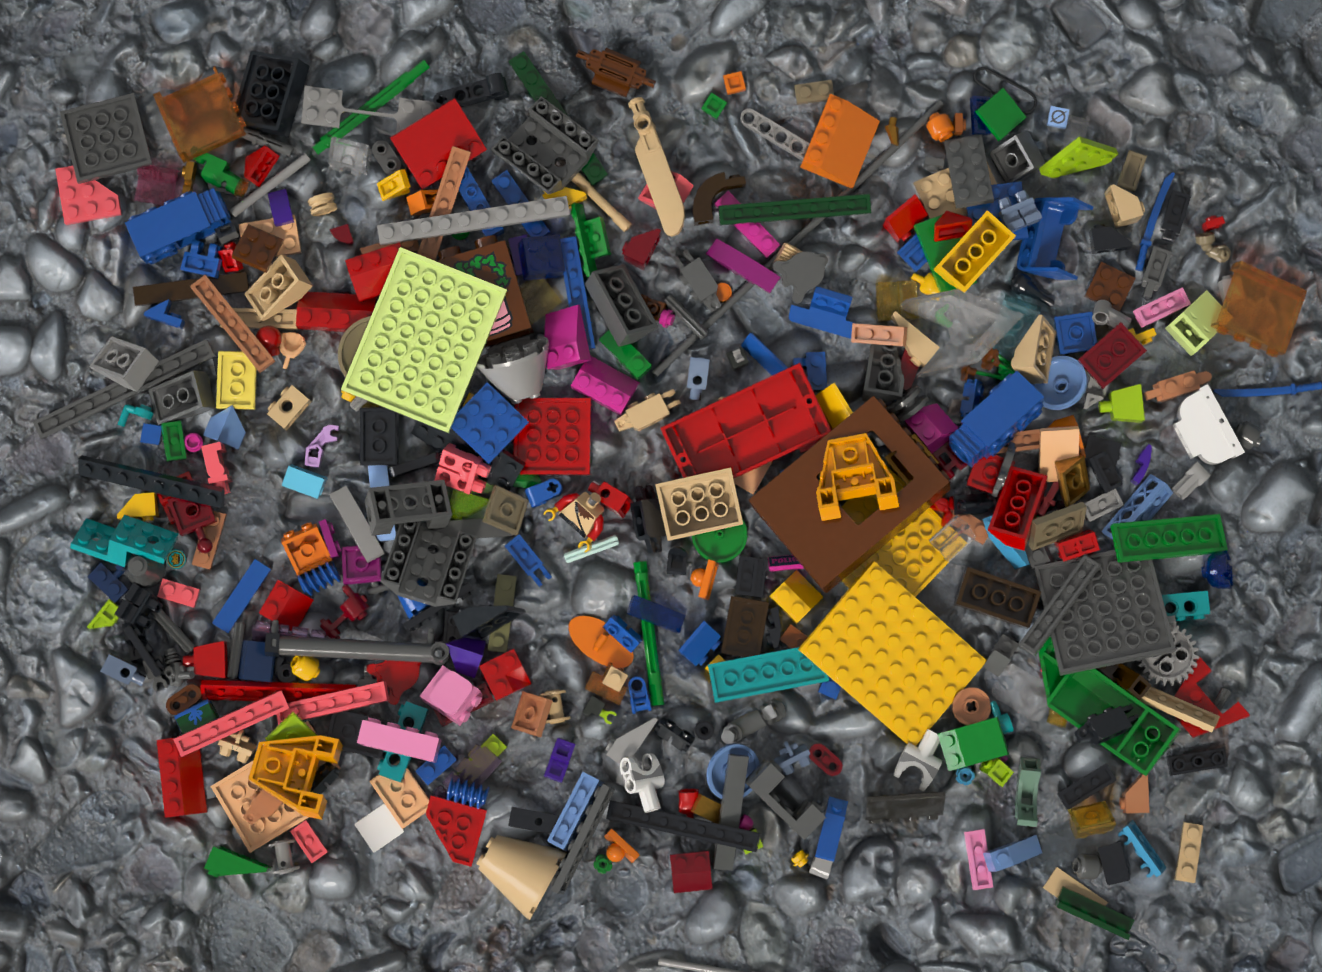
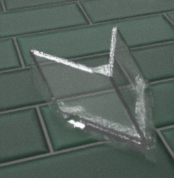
M959 289L905 299L900 304L902 310L946 327L950 341L920 370L916 378L919 379L977 364L1025 314L1012 311L1003 305L981 296L973 295L967 291L964 293Z

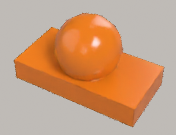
M708 559L706 570L698 568L691 573L690 579L692 584L696 587H701L698 597L705 600L710 599L719 566L716 561Z
M610 829L604 836L611 843L606 850V855L610 861L620 862L625 856L633 863L640 856L613 829Z

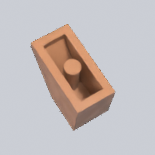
M1140 774L1122 793V798L1119 799L1120 809H1123V813H1150L1148 775Z

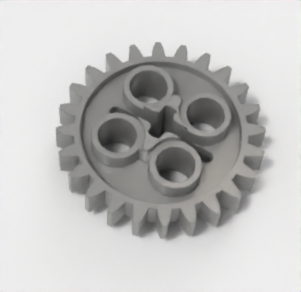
M1177 625V633L1172 634L1175 646L1178 644L1181 646L1176 649V652L1171 653L1170 658L1168 656L1163 658V655L1136 660L1142 662L1138 665V669L1144 668L1142 675L1150 674L1149 681L1156 678L1155 684H1158L1161 680L1163 681V686L1166 685L1167 681L1173 686L1174 680L1181 684V677L1188 680L1187 673H1194L1191 667L1197 668L1198 664L1194 661L1199 660V656L1194 655L1199 651V648H1193L1196 645V641L1190 642L1192 634L1185 636L1186 629L1180 632L1179 625ZM1179 652L1184 653L1186 659L1179 660L1176 654ZM1163 658L1156 666L1153 664ZM1167 664L1171 667V670L1165 672L1161 669V666Z

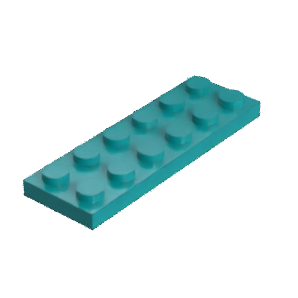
M799 647L708 664L715 703L829 681V677L798 650Z

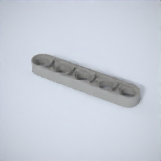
M745 109L741 113L740 120L745 127L803 161L810 143L753 109ZM746 113L753 114V122L748 123L744 121V115ZM768 123L771 129L768 132H762L760 125ZM778 133L786 134L787 139L784 142L777 141L776 135ZM793 143H801L803 149L800 152L794 151L792 149Z

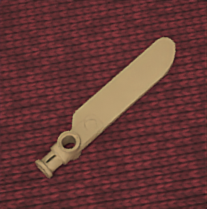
M637 97L628 103L629 108L632 109L634 114V127L640 136L635 147V153L664 232L668 236L673 237L680 234L685 220L684 205L659 140L656 126L651 119L650 113L645 109V100L642 97ZM648 123L647 127L642 129V126Z

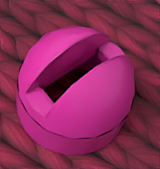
M743 814L740 818L739 828L750 830L753 827V820L748 815Z

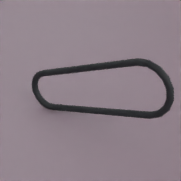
M980 67L974 72L975 82L993 95L996 93L977 80L976 75L978 71L986 70L1030 94L1034 99V106L1029 111H1022L1024 114H1029L1036 109L1037 99L1031 91L986 67Z

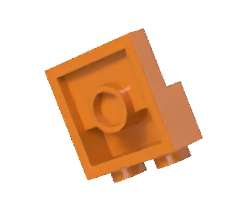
M308 522L301 526V530L297 532L290 530L284 533V537L281 538V543L297 576L310 571L312 568L315 569L319 565L322 566L325 562L333 561L317 523L312 524Z

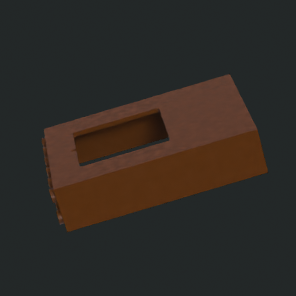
M874 396L749 499L752 508L825 593H828L951 490L950 478L945 471L942 470L940 472L938 470L936 461L931 456L927 457L925 455L923 446L918 441H913L910 431L906 427L901 428L896 415L893 412L889 414L887 406L882 399L879 398L877 400ZM873 431L892 453L897 452L894 456L914 478L897 493L899 507L880 510L879 508L861 524L857 525L839 505L841 518L822 521L816 494L820 482L817 476L823 469V460L828 440L864 433L868 434Z

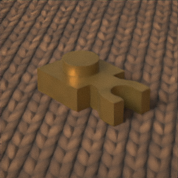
M187 161L186 166H183L182 177H184L185 181L182 193L189 191L193 193V184H195L197 164L193 161Z

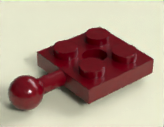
M175 497L168 499L179 534L184 536L196 531L199 539L197 544L198 550L204 554L209 553L213 548L211 540L206 538L203 527L217 522L212 506ZM191 506H196V514L189 516L188 509Z

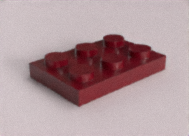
M1120 322L1077 361L1099 386L1104 389L1147 350Z

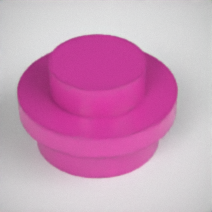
M673 310L662 311L659 324L663 325L664 328L673 324L675 319Z
M197 433L188 434L184 439L185 448L190 452L199 451L201 446H203L202 437Z

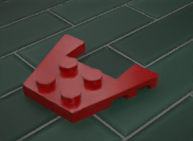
M1200 657L1196 661L1198 664L1197 668H1192L1194 673L1188 674V680H1184L1174 697L1220 716L1214 730L1248 718L1250 714L1239 701L1222 714L1197 685L1198 682L1212 672ZM1175 717L1192 738L1209 732Z

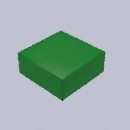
M711 93L701 110L717 120L726 107L727 102Z

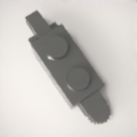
M686 249L683 251V255L689 261L688 265L684 267L679 257L675 256L673 258L680 269L681 275L679 278L684 286L688 285L691 289L689 293L695 302L699 301L700 304L703 303L713 313L721 308L720 301L716 295L718 285L701 259L697 258L694 260Z

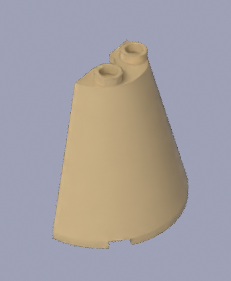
M497 835L495 838L491 837L486 845L489 848L486 855L482 854L477 862L479 870L530 920L567 851Z

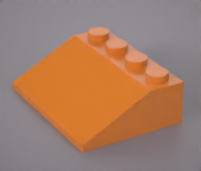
M830 94L800 168L853 189L880 121L851 102Z

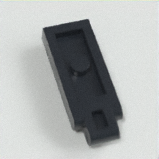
M1172 190L1160 228V232H1163L1161 240L1173 243L1174 237L1179 236L1191 195Z

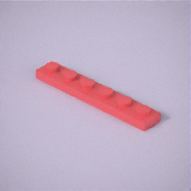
M383 681L287 703L289 709L276 714L278 725L293 711L302 720L387 702L389 701L387 684Z
M282 690L177 736L173 740L182 757L289 709Z

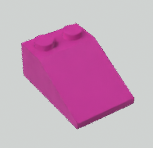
M580 305L546 314L544 337L549 341L547 369L560 370L591 361Z

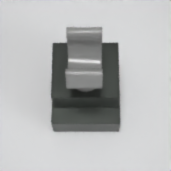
M742 346L726 353L733 372L749 365Z

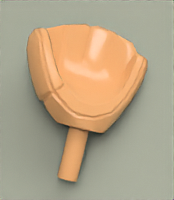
M296 332L281 333L282 342L279 349L282 355L286 356L283 364L284 369L288 368L290 358L294 359L306 346L305 338Z

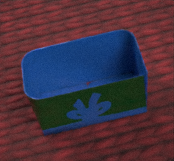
M208 699L174 716L181 735L220 718L211 700Z

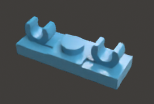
M1134 820L1128 822L1123 827V830L1119 832L1118 836L1126 835L1128 837V840L1123 843L1124 845L1133 843L1136 854L1145 861L1140 868L1149 867L1151 870L1146 876L1151 877L1154 874L1158 877L1167 867Z

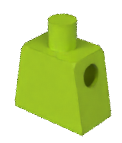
M1141 384L1112 391L1108 394L1109 401H1099L1098 403L1099 412H1110L1112 421L1135 423L1145 421Z

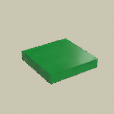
M1004 88L1000 89L975 111L998 141L1026 118L1025 114Z

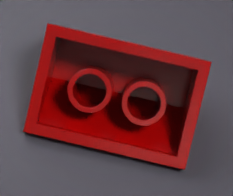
M400 242L345 260L359 302L380 296L399 248H402Z

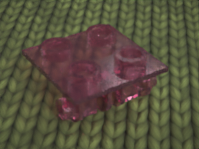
M153 165L148 167L142 166V168L138 167L137 175L139 177L134 201L164 205V202L173 199L179 170Z

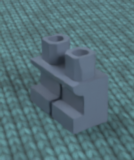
M1025 190L1015 194L1017 204L1012 205L1009 197L998 201L1001 222L1012 233L1037 223L1043 218L1034 204L1033 197L1029 198Z

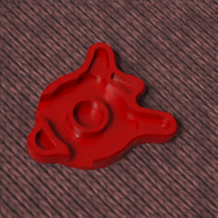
M384 660L378 664H368L366 670L369 674L376 677L377 683L386 682L389 689L388 702L396 705L400 700L401 694L417 682L422 662Z

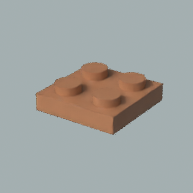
M523 691L511 728L541 738L553 700Z

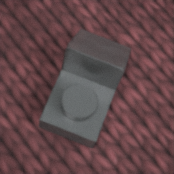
M1002 634L982 667L999 677L1011 661V657L1019 644Z

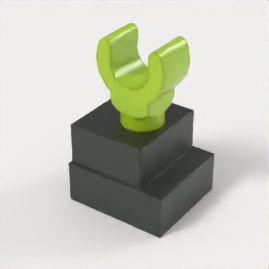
M591 696L582 712L587 716H590L591 713L601 716L607 724H612V722L607 720L609 714L617 716L613 711L604 710L605 703L599 701L594 696Z

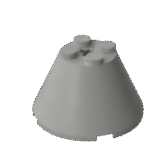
M527 336L502 342L486 349L487 353L480 357L476 367L506 400L511 401V404L520 403L522 399L528 397L531 399L537 398L541 395L540 391L543 387L549 341L544 336H537V339L530 340V337Z

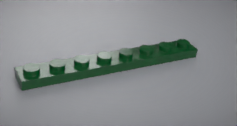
M524 51L508 61L535 102L542 96L567 115ZM592 153L588 163L581 170L591 185L594 186L606 178L608 173L595 154Z
M870 194L718 206L719 224L722 226L871 214Z

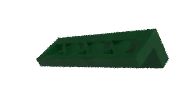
M1062 886L1055 902L1057 908L1129 940L1131 936L1129 931L1134 923L1133 918Z

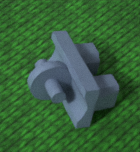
M787 741L783 742L785 748L779 750L780 756L774 758V761L783 769L782 772L786 776L795 771L792 763L796 761L799 762L801 767L811 764L810 752L806 745L797 746L796 742L791 745Z

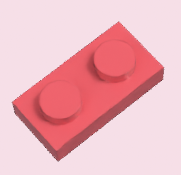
M162 579L157 597L195 608L200 589Z
M307 820L290 831L311 863L328 853V850Z

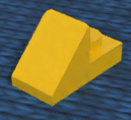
M405 169L398 170L377 183L382 201L410 193L409 188L411 186Z

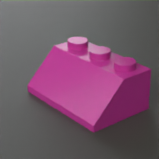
M590 355L591 361L584 362L571 384V389L622 416L640 382Z

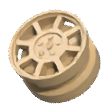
M323 193L309 198L308 204L312 207L310 210L312 216H321L337 210V205L333 201L335 199L333 193Z

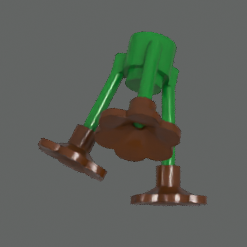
M990 333L985 334L977 343L974 352L985 349L987 353L982 356L981 368L991 370L994 366H999L998 373L1000 375L979 371L977 368L970 367L971 360L965 359L961 368V381H966L968 375L975 376L976 374L1002 381L1008 374L1016 372L1012 368L1011 362L1000 355L998 349H993V346L988 343L991 336Z

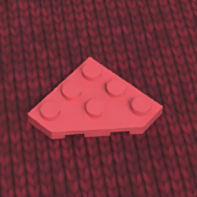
M73 166L55 169L65 225L122 215L119 196L101 183L93 180L78 184Z

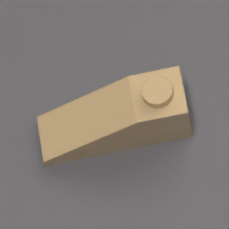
M895 311L891 316L895 326L907 327L905 349L911 357V362L918 367L920 365L924 367L940 347Z

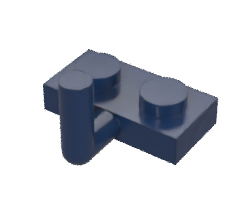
M100 563L87 576L114 603H117L129 590L118 579L126 571L127 566L116 565V570L112 573L103 563Z

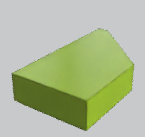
M108 599L87 628L95 629L114 626L119 620L114 615L119 606L111 599Z

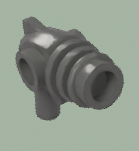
M175 648L164 651L165 666H167L165 675L170 679L171 686L180 687L184 679H193L195 677L193 671H186Z

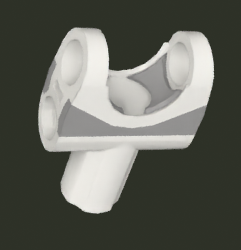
M927 729L918 747L908 742L899 757L894 776L899 778L901 773L910 766L919 768L922 773V782L919 790L924 792L936 776L943 761L934 756L940 743L938 734Z
M652 753L644 754L642 757V770L632 757H625L620 762V771L626 791L630 794L639 792L645 813L660 809L661 806L655 789L662 788L665 779L657 757ZM648 758L651 759V766L649 765Z

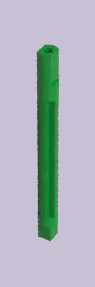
M422 60L408 72L406 71L357 110L376 112L430 68L425 60ZM350 114L340 122L339 128H332L311 147L319 155L371 115Z
M647 561L633 563L641 615L651 706L665 705Z

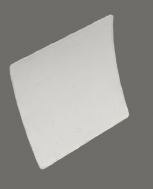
M382 804L355 823L356 828L373 852H376L404 832L385 804Z

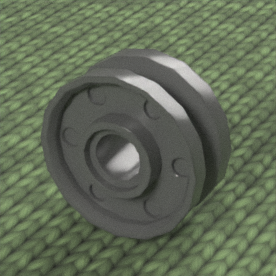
M916 385L903 392L901 399L892 401L887 410L890 414L899 411L896 417L899 419V423H901L924 407L929 398L926 395L917 398L921 388L919 385Z

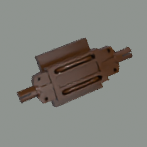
M606 48L602 52L593 49L590 53L579 49L576 57L586 60V68L595 73L592 84L627 98L630 88L639 89L643 84L654 88L656 80L646 77V70L639 68L641 65L640 61Z

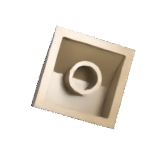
M1114 184L1110 185L1105 191L1104 195L1115 229L1137 223L1143 217L1145 208L1143 202H1139L1137 196Z

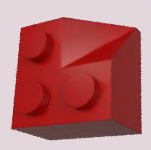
M515 649L479 666L496 701L532 684Z

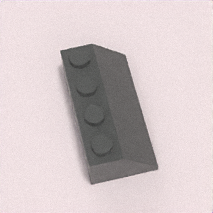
M624 264L591 273L585 282V286L618 347L635 343L658 328L655 319Z

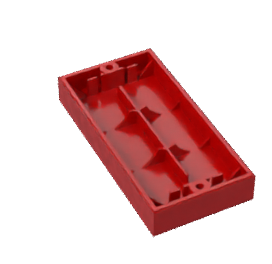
M801 363L660 428L683 478L731 468L733 479L823 438L832 431ZM808 398L812 399L811 404L807 403ZM681 457H685L686 461L681 462Z

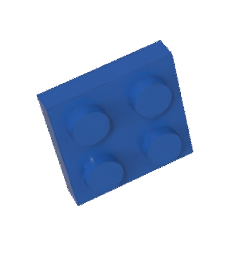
M1092 312L1054 317L1059 355L1087 352L1097 343Z

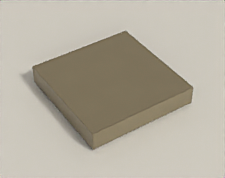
M495 485L493 486L482 522L516 536L519 533L529 500Z

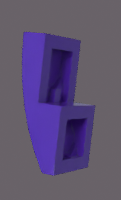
M282 189L268 193L275 226L294 223L287 190Z
M1150 444L1144 447L1135 460L1140 467L1130 480L1134 485H1138L1148 469L1152 453V446Z
M557 738L544 777L560 783L563 782L576 744Z

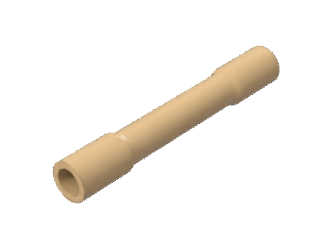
M578 173L571 180L623 232H626L632 226V223L597 192L582 174Z

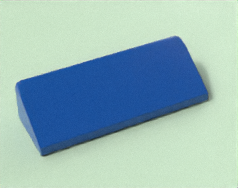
M750 333L742 342V348L771 375H775L788 368L753 333Z

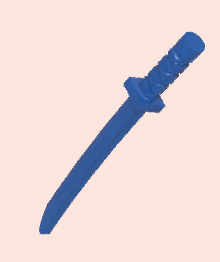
M1174 172L1164 179L1152 209L1144 237L1139 243L1141 248L1135 268L1137 271H1143L1147 249L1152 244L1151 237L1162 204L1174 178Z
M1316 382L1298 386L1290 384L1284 387L1258 389H1214L1213 392L1222 397H1254L1291 394L1292 396L1298 392L1322 389V383Z

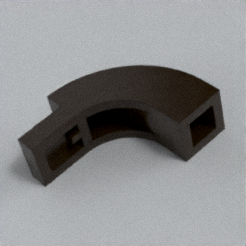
M721 172L708 178L700 186L694 198V226L713 223L711 208L713 199L723 191L744 188L746 186L745 176L740 177L739 174H736L726 179L725 172Z
M1122 663L1096 668L1097 671L1138 700H1141L1151 687V684L1145 678Z

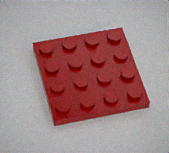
M591 398L522 399V402L514 404V408L529 422L514 438V456L526 463L520 475H590Z

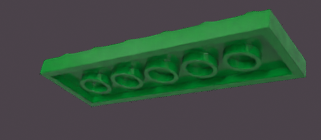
M1220 514L1114 523L1110 526L1118 563L1216 554L1228 551Z

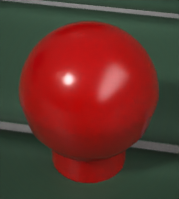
M270 325L261 327L255 337L271 356L279 355V346L282 342L280 331Z

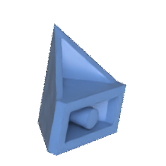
M233 405L210 418L203 436L239 450L246 432Z

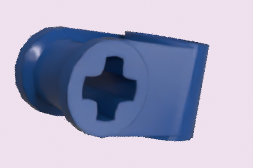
M549 479L524 491L531 507L535 508L560 496L563 487L558 480ZM551 484L558 485L556 488L557 492L549 491Z
M639 676L632 677L628 683L632 713L636 714V712L643 710L652 711L644 679ZM634 680H640L643 684L642 688L638 691L633 690L631 687Z

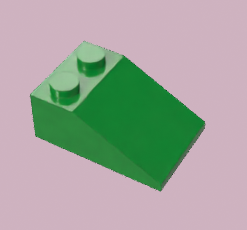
M998 717L938 734L948 771L1009 755Z
M217 845L213 846L204 869L209 870L208 874L214 877H222L225 875L268 872L272 870V866Z

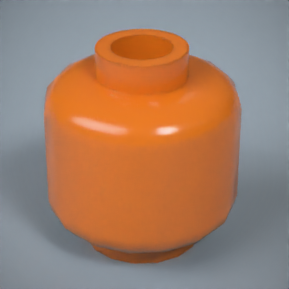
M939 112L932 114L926 124L932 139L939 140L940 142L948 140L952 137V132L954 131V125L947 114H939Z

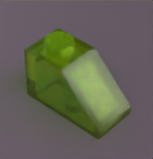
M453 489L450 500L451 518L462 520V517L469 518L485 509L489 499Z

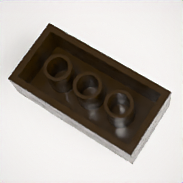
M967 567L965 568L954 605L1024 629H1029L1041 591Z

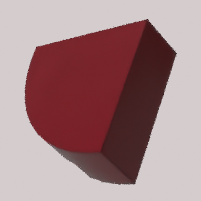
M348 224L330 229L331 234L338 241L346 244L354 243Z

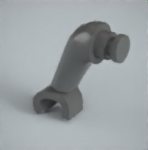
M773 698L759 706L761 712L757 709L736 718L724 728L721 735L722 741L726 744H739L749 735L767 726L766 721L769 725L780 721L786 717L784 705Z

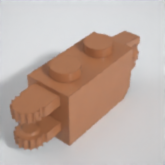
M1195 370L1157 382L1152 385L1153 390L1145 392L1144 396L1146 401L1156 398L1157 402L1171 400L1196 392L1201 385L1208 383L1212 376L1207 371L1197 374Z
M257 790L250 799L253 801L250 803L251 806L243 818L250 825H253L262 817H271L283 805V802L265 790L261 792Z

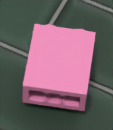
M443 665L420 695L424 703L459 726L469 719L470 712L480 704L483 696L481 691L467 679Z

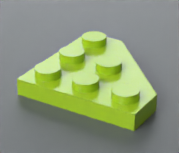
M1079 136L1041 166L1039 170L1041 175L1057 178L1106 165L1118 155V152L1114 147Z

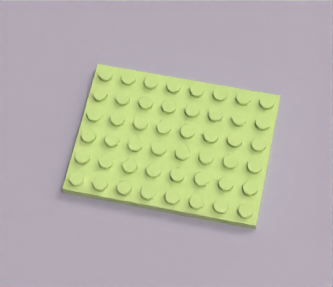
M400 247L341 390L449 433L502 306L507 289Z

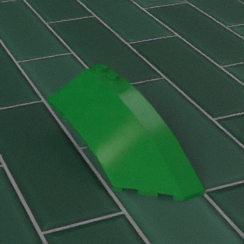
M1051 637L1048 638L1040 649L1039 658L1047 705L1078 729L1087 722V717L1097 713V715H1100L1105 709L1112 706L1113 708L1125 707L1130 704L1133 706V709L1125 714L1127 718L1138 715L1139 719L1131 724L1132 727L1125 734L1100 745L1147 776L1181 732L1180 728L1146 706L1096 669L1060 676Z

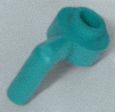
M126 404L117 425L125 427L130 413L152 420L154 415L151 412L152 408L142 404L140 407Z

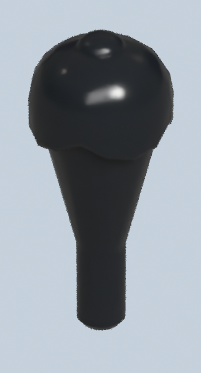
M1020 273L1011 279V289L1015 294L1037 299L1049 307H1053L1055 304L1054 300L1044 295L1036 287L1028 275Z

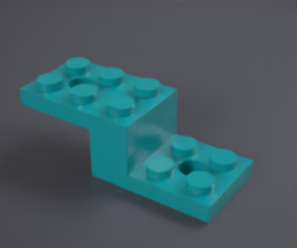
M127 515L123 516L117 528L86 518L72 540L70 548L122 567L126 566L132 554L164 564L178 540L179 533ZM93 538H98V539H100V540L94 541V540H92V539H93ZM149 541H155L157 543L151 544L149 543Z

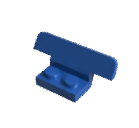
M816 286L810 308L805 309L791 304L789 320L851 339L853 322L846 321V317L853 297Z

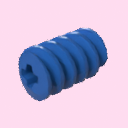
M325 562V569L319 565V572L312 568V575L304 572V579L300 575L297 576L305 595L307 592L312 596L313 589L319 593L320 586L327 589V582L333 586L334 579L339 583L341 582L340 574L334 562L333 565Z
M452 776L447 791V800L450 801L454 796L455 803L461 798L462 805L469 801L470 807H473L476 803L477 809H480L486 803L490 787L488 786L483 791V785L480 784L476 789L475 782L469 787L468 780L460 784V778L453 782Z

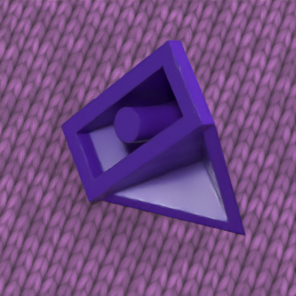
M463 637L446 643L456 673L475 678L483 657L485 641Z

